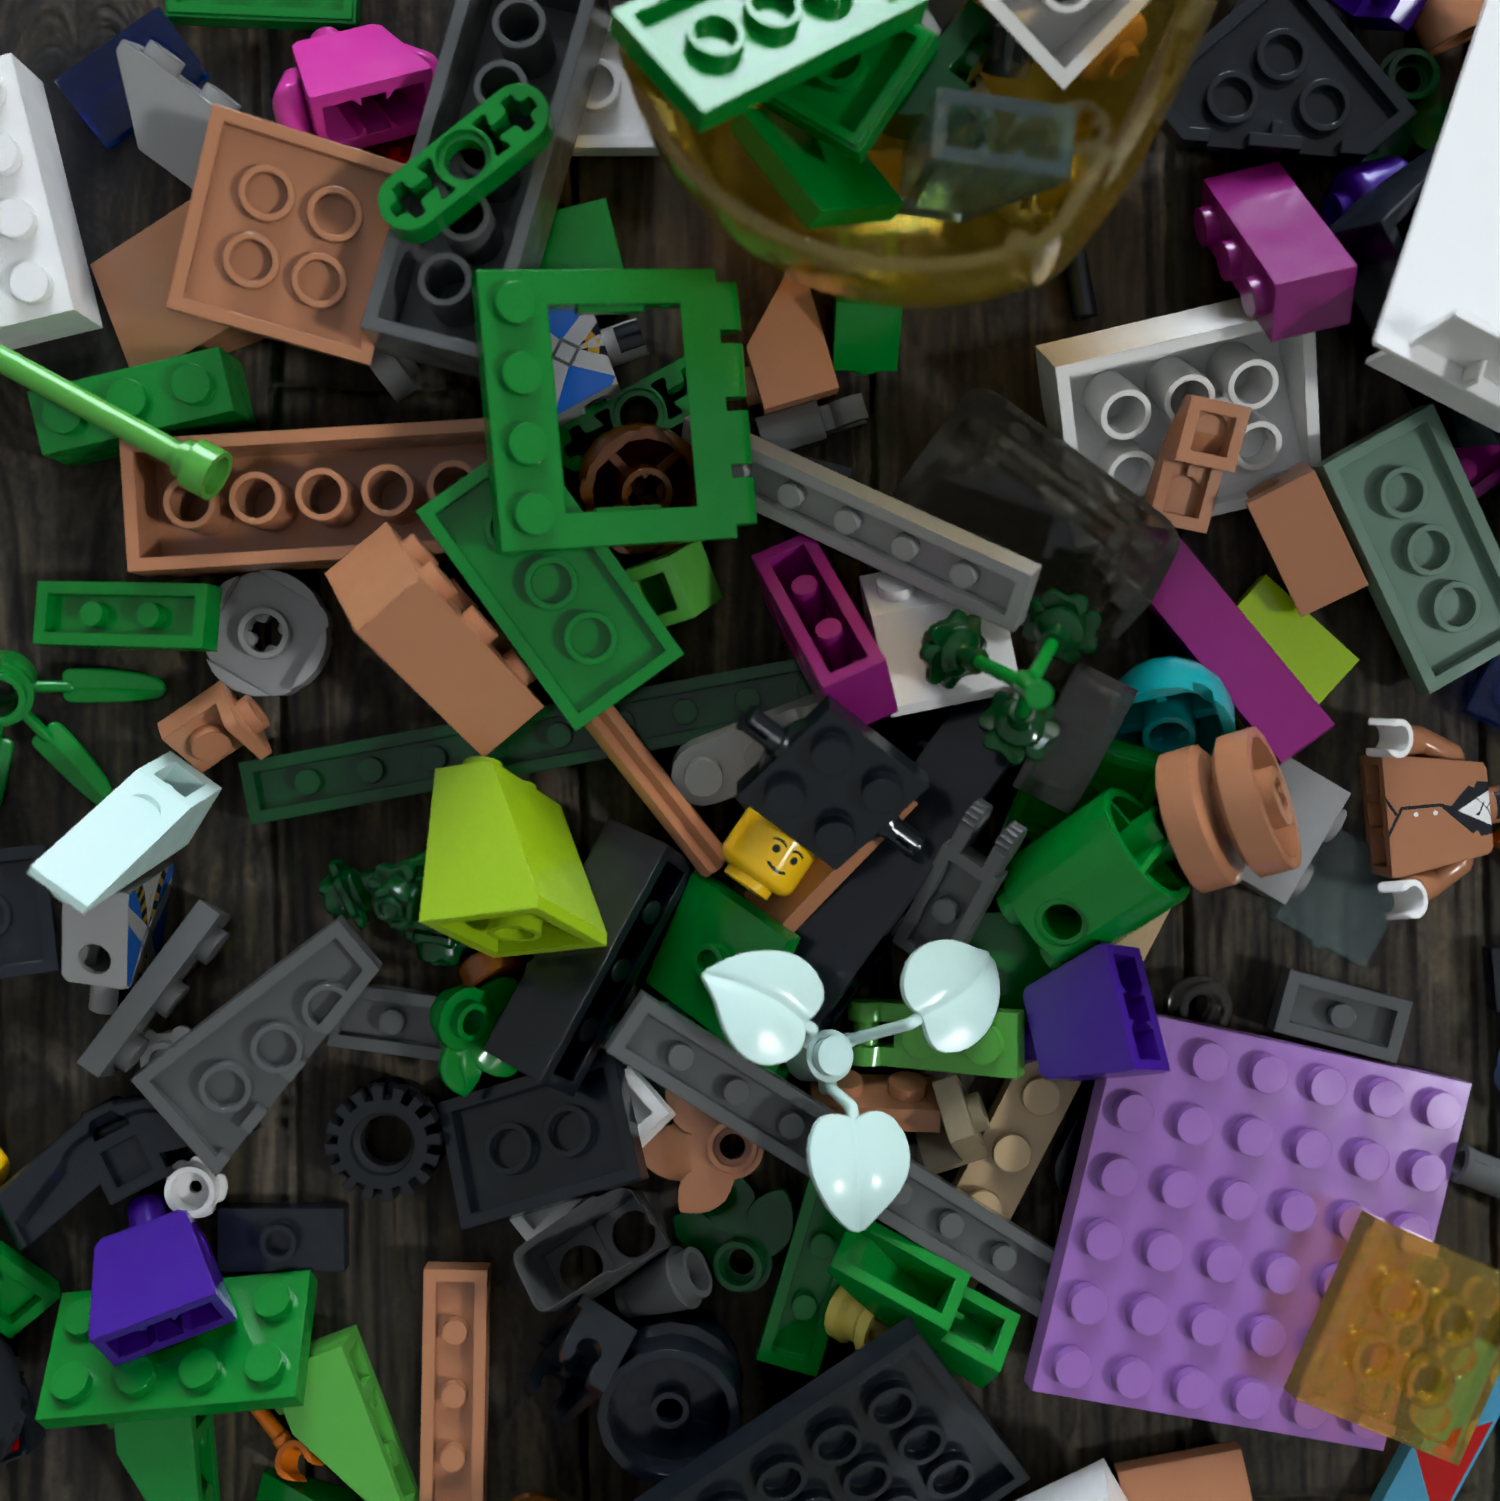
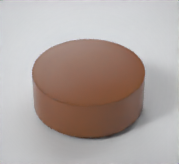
M478 951L461 964L458 975L463 985H472L480 988L486 982L499 975L517 978L524 972L526 965L521 955L492 958Z

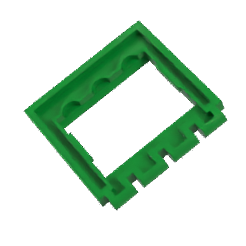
M715 268L475 270L470 277L496 554L731 540L738 538L737 526L758 524L754 477H733L732 467L753 464L748 410H727L726 401L747 398L743 344L721 343V335L735 334L742 331L737 283L716 282ZM644 309H680L697 506L661 508V504L602 507L592 509L593 512L567 513L548 310H575V315L641 314L644 312Z

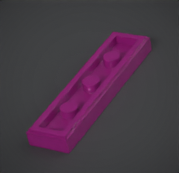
M1171 526L1119 562L1117 570L1187 656L1220 678L1231 696L1235 715L1246 728L1257 727L1265 736L1276 756L1279 766L1332 729L1335 723Z

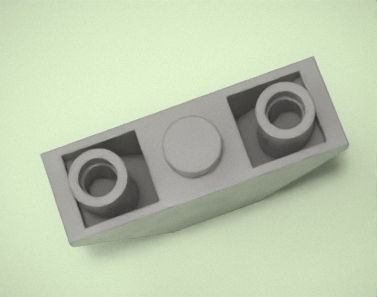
M122 39L116 49V54L138 149L193 189L212 104L215 103L237 111L241 109V105L209 82H206L202 90L180 74L186 64L157 42L150 39L146 47Z

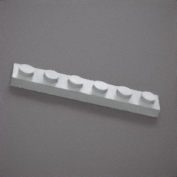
M688 415L684 418L681 438L692 446L690 417ZM750 433L753 464L732 467L733 477H754L757 513L1010 632H1014L1024 622L1042 565Z

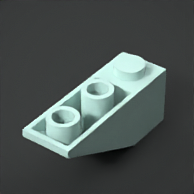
M169 751L131 774L31 865L27 874L48 888L58 900L71 905L82 914H85L188 845L222 788L174 752Z

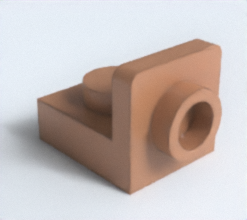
M221 680L157 723L162 740L201 773L243 745L260 760L272 753L264 729L270 726V723L262 708L249 695L239 698Z

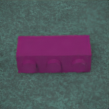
M1279 161L1203 179L1202 207L1196 208L1194 212V228L1198 242L1202 247H1209L1217 259L1222 279L1225 282H1232L1241 296L1245 314L1248 318H1255L1271 342L1350 323L1357 265Z
M801 534L752 555L751 557L767 608L818 703L830 695L867 725L898 712L887 661L817 541Z

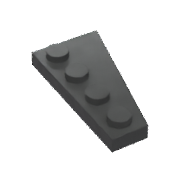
M341 914L134 1074L131 1082L216 1177L248 1134L253 1131L281 1092L306 1064L315 1049L329 1035L378 973L382 962Z

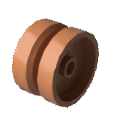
M1249 727L1217 737L1212 757L1198 744L1158 756L1155 776L1161 816L1179 865L1192 886L1198 891L1206 893L1240 883L1245 864L1260 878L1300 867L1302 850L1294 806L1276 756L1265 736L1257 727Z

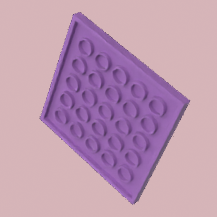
M1156 1013L1171 1071L1161 1074L1095 1080L1025 1371L1024 1382L1035 1392L1384 1451L1472 1083L1439 1073Z

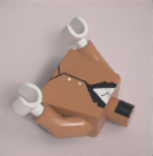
M1369 718L1368 725L1376 726L1379 731L1377 746L1375 748H1366V754L1359 755L1369 873L1388 878H1401L1400 880L1383 881L1378 884L1379 893H1392L1394 897V907L1390 913H1385L1386 920L1417 919L1425 914L1428 901L1437 897L1471 870L1474 858L1492 852L1494 847L1492 824L1500 823V785L1488 786L1487 768L1484 762L1466 761L1465 754L1460 745L1427 728L1410 725L1404 719Z

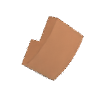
M1237 1440L1113 1463L1115 1479L1128 1501H1252L1243 1454Z

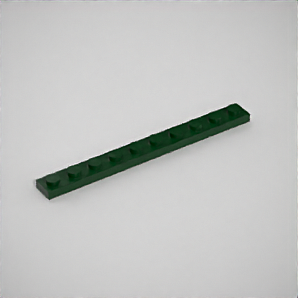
M794 658L639 687L615 703L614 707L646 748L651 751L683 745L691 739L736 723L744 711L748 714V707L751 705H756L759 710L765 712L813 694ZM555 703L544 705L539 712L485 756L499 760L503 765L502 767L516 776L609 758L584 726L577 731L573 729ZM447 723L265 757L262 760L255 759L239 762L238 765L250 825L432 792L435 768L461 765L464 759L481 755Z

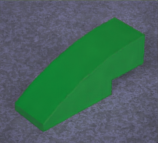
M875 1221L860 1232H851L845 1228L827 1271L852 1297L889 1328L910 1316L950 1369L979 1388L983 1389L1000 1374L1021 1315L967 1286L971 1277L970 1273Z

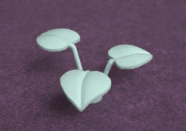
M941 939L928 942L911 953L905 961L900 978L901 996L914 1014L905 1019L844 1034L831 1029L818 1030V1026L810 1020L823 1003L824 988L816 971L801 957L779 950H761L737 954L710 966L702 972L701 978L713 1001L721 1029L734 1050L744 1059L754 1064L769 1066L785 1062L789 1072L795 1078L802 1081L818 1082L819 1092L822 1095H829L844 1109L845 1115L825 1114L814 1122L808 1136L806 1148L807 1164L814 1187L824 1206L834 1219L851 1232L865 1230L901 1191L910 1168V1150L905 1133L896 1120L882 1111H867L859 1115L857 1103L837 1086L836 1081L844 1078L851 1069L853 1063L852 1047L856 1044L909 1031L920 1025L922 1026L927 1043L938 1052H959L971 1047L986 1034L998 1008L1000 980L995 960L988 951L957 940Z

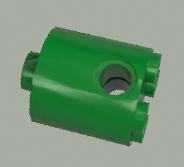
M1109 787L1017 851L1005 868L1008 871L1003 881L1005 888L996 894V901L1001 913L1011 924L1024 926L1038 944L1040 954L1046 964L1052 970H1055L1096 945L1102 943L1116 944L1185 900L1190 892V885L1170 844L1160 808L1152 806L1150 809H1147L1137 798L1123 789Z

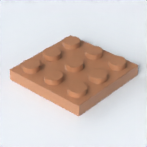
M213 103L166 308L174 312L370 367L375 345L360 326L389 230V226L378 208V194L386 179L405 164Z

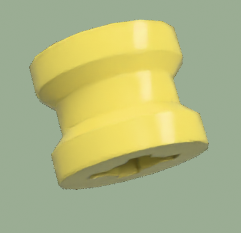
M842 1286L833 1294L825 1312L824 1326L826 1333L839 1343L851 1341L854 1343L856 1351L890 1329L852 1297Z

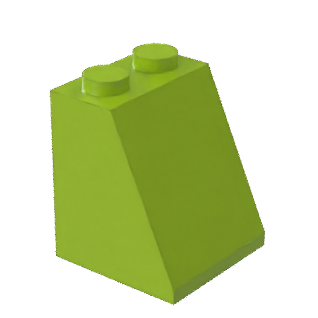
M472 756L464 759L461 765L435 768L419 922L492 958L607 946V931L561 805L538 791L535 784L520 779L502 767L503 765L499 760L491 757Z

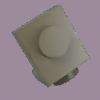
M957 1075L932 1082L941 1112L940 1133L915 1132L924 1167L935 1174H939L988 1158L989 1154L982 1132L991 1129L978 1091L968 1094Z

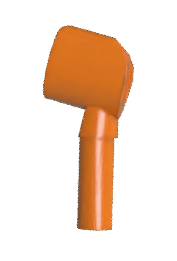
M270 1409L250 1411L272 1439V1444L278 1450L275 1457V1469L281 1478L289 1481L307 1482V1479L298 1468V1460L301 1454L312 1465H324L303 1443L296 1440L289 1430L286 1431Z

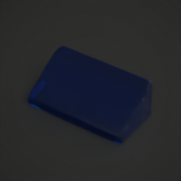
M157 7L55 80V83L107 149L134 131L116 54V49L122 39L146 47L150 39L157 42L186 64L180 74L196 86L210 77L185 39L161 8Z

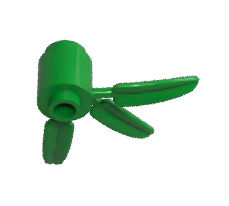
M0 650V680L14 687L10 690L0 689V809L7 787L14 749L13 740L6 736L2 737L3 728L21 720L36 734L32 738L33 747L86 798L99 805L114 791L108 778L95 760L61 723L52 722L46 727L30 711L36 693L63 692V698L67 702L72 703L131 702L159 699L168 690L166 684L159 677L145 673L107 668H68L63 672L62 680H39L37 670L28 658L15 651Z

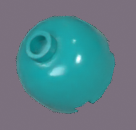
M1177 656L1155 657L1133 666L1113 685L1103 713V736L1163 754L1198 744L1212 757L1216 738L1236 732L1234 705L1229 692L1220 678L1197 661Z

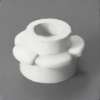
M197 1155L193 1156L189 1161L181 1159L172 1165L174 1172L166 1177L164 1197L169 1208L173 1212L176 1210H187L192 1218H203L212 1214L217 1208L216 1204L223 1201L227 1195V1177L223 1173H219L215 1177ZM192 1181H199L201 1183V1191H194L192 1189Z

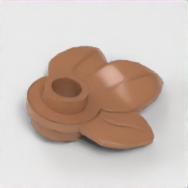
M666 1089V1103L677 1115L673 1118L674 1123L662 1128L642 1148L646 1167L661 1177L680 1181L678 1205L681 1213L709 1212L726 1201L735 1179L751 1174L758 1167L762 1160L764 1149ZM728 1134H737L745 1142V1151L737 1159H729L721 1151V1142Z

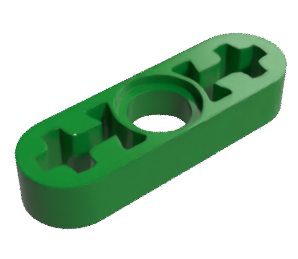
M524 83L509 84L501 88L387 178L378 194V208L395 236L409 243H423L433 239L542 153L549 146L554 135V120L544 95L537 88ZM518 110L525 117L531 115L534 126L526 132L517 125L512 127L508 119L510 114ZM488 130L492 131L496 141L500 140L504 152L499 156L496 154L490 139L484 134ZM466 148L481 151L485 155L486 160L484 168L476 177L461 180L449 173L450 160L458 151ZM435 172L439 176L444 188L450 193L445 199L441 196L437 186L434 188L429 179ZM409 195L416 201H421L425 209L422 216L416 219L412 214L405 212L401 205L402 200Z
M684 357L626 387L616 397L608 401L604 399L584 410L585 414L559 427L562 466L569 473L577 476L582 457L576 455L569 458L567 454L574 447L572 436L577 432L583 431L584 435L589 439L605 432L604 425L598 419L607 414H610L613 428L623 425L621 422L623 409L634 400H646L655 406L658 411L656 426L668 428L674 433L683 429L684 418L689 415L688 395L674 401V407L680 415L669 419L665 401L654 389L662 384H666L668 396H671L684 388L683 375L686 373Z

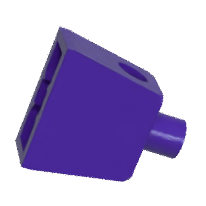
M1102 943L1026 986L1023 993L1028 1022L1025 1023V1064L1037 1061L1040 1074L1045 1080L1087 1081L1161 1074L1171 1071L1140 948Z
M149 1194L132 1200L127 1206L129 1228L101 1238L94 1247L89 1339L115 1367L237 1320L236 1310L204 1232L187 1210H176L168 1213L166 1200L161 1195Z

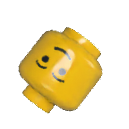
M750 806L745 810L721 847V853L729 863L723 872L765 901L769 899L772 893L777 896L790 895L817 857Z

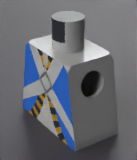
M548 310L559 427L585 414L584 410L606 399L608 401L621 394L613 367L649 355L636 317L600 330L595 315H575V310Z
M162 861L85 914H82L71 905L62 902V976L68 982L90 985L88 1004L90 1011L98 1014L113 1015L131 991V986L140 979L161 951L174 863Z

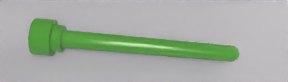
M0 344V374L170 466L171 474L177 477L180 487L204 500H209L216 496L225 485L233 465V457L230 452L205 439L198 442L191 439L181 442Z

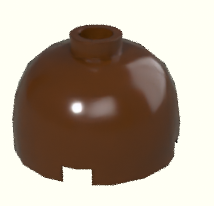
M637 422L612 428L596 438L581 459L576 478L579 507L583 512H593L592 509L602 507L661 504V508L697 506L692 446L672 430L648 423ZM683 543L611 548L618 553L631 555L630 553L639 555L651 553L653 556L666 554Z

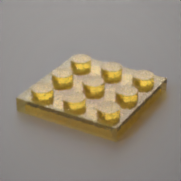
M1362 1210L1283 1389L1298 1401L1459 1466L1500 1373V1270Z

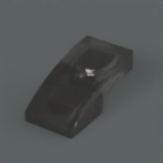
M1077 661L1054 703L1056 711L1051 721L1059 725L1061 729L1059 737L1047 745L1045 757L1041 761L1034 762L1026 757L1012 786L1068 815H1072L1125 719L1138 690Z

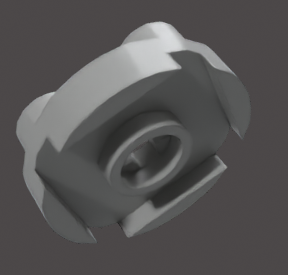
M272 569L249 572L241 577L235 576L223 582L219 586L222 587L217 652H206L209 657L206 660L215 676L231 689L255 697L290 696L298 692L299 689L309 685L321 673L329 659L333 644L332 633L335 628L334 618L325 607L320 595L303 580ZM274 617L280 623L278 632L282 635V639L278 646L268 645L264 652L260 651L256 647L259 636L252 632L253 625L257 621L268 623Z

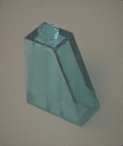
M937 87L910 140L907 141L903 148L899 196L905 203L897 214L962 223L1067 183L1071 176L1077 107Z

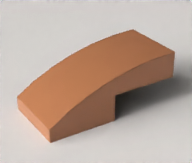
M1186 394L1158 454L1138 519L1207 534L1223 471L1235 473L1252 408Z

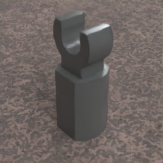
M857 393L819 407L817 401L814 400L755 418V425L760 438L791 452H797L827 443V435L866 425V419L869 416L862 393Z

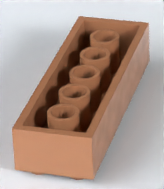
M484 418L173 436L181 442L188 439L195 442L205 439L232 454L233 465L230 475L220 492L209 500H204L180 487L177 477L171 474L169 465L131 444L119 440L127 572L159 579L244 574L270 569L277 571L328 569L333 567L385 522L403 540L414 533L435 556L438 562L451 561L416 513V510L487 461Z

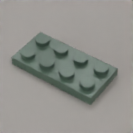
M1434 404L1418 406L1311 466L1318 476L1369 584L1367 588L1416 692L1431 694L1500 654V549Z

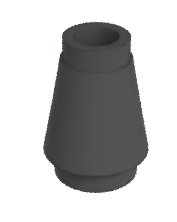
M673 1246L625 1281L618 1283L614 1291L615 1302L619 1312L627 1320L695 1309L701 1304L702 1298L710 1295L712 1291V1275L705 1257L698 1249L692 1246L685 1249L680 1246Z

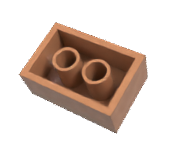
M385 522L324 574L354 631L481 756H486L544 707L530 686L537 678L496 621L492 619L488 622L478 610L480 606L455 577L449 580L437 567L439 565L438 560L414 533L403 540Z

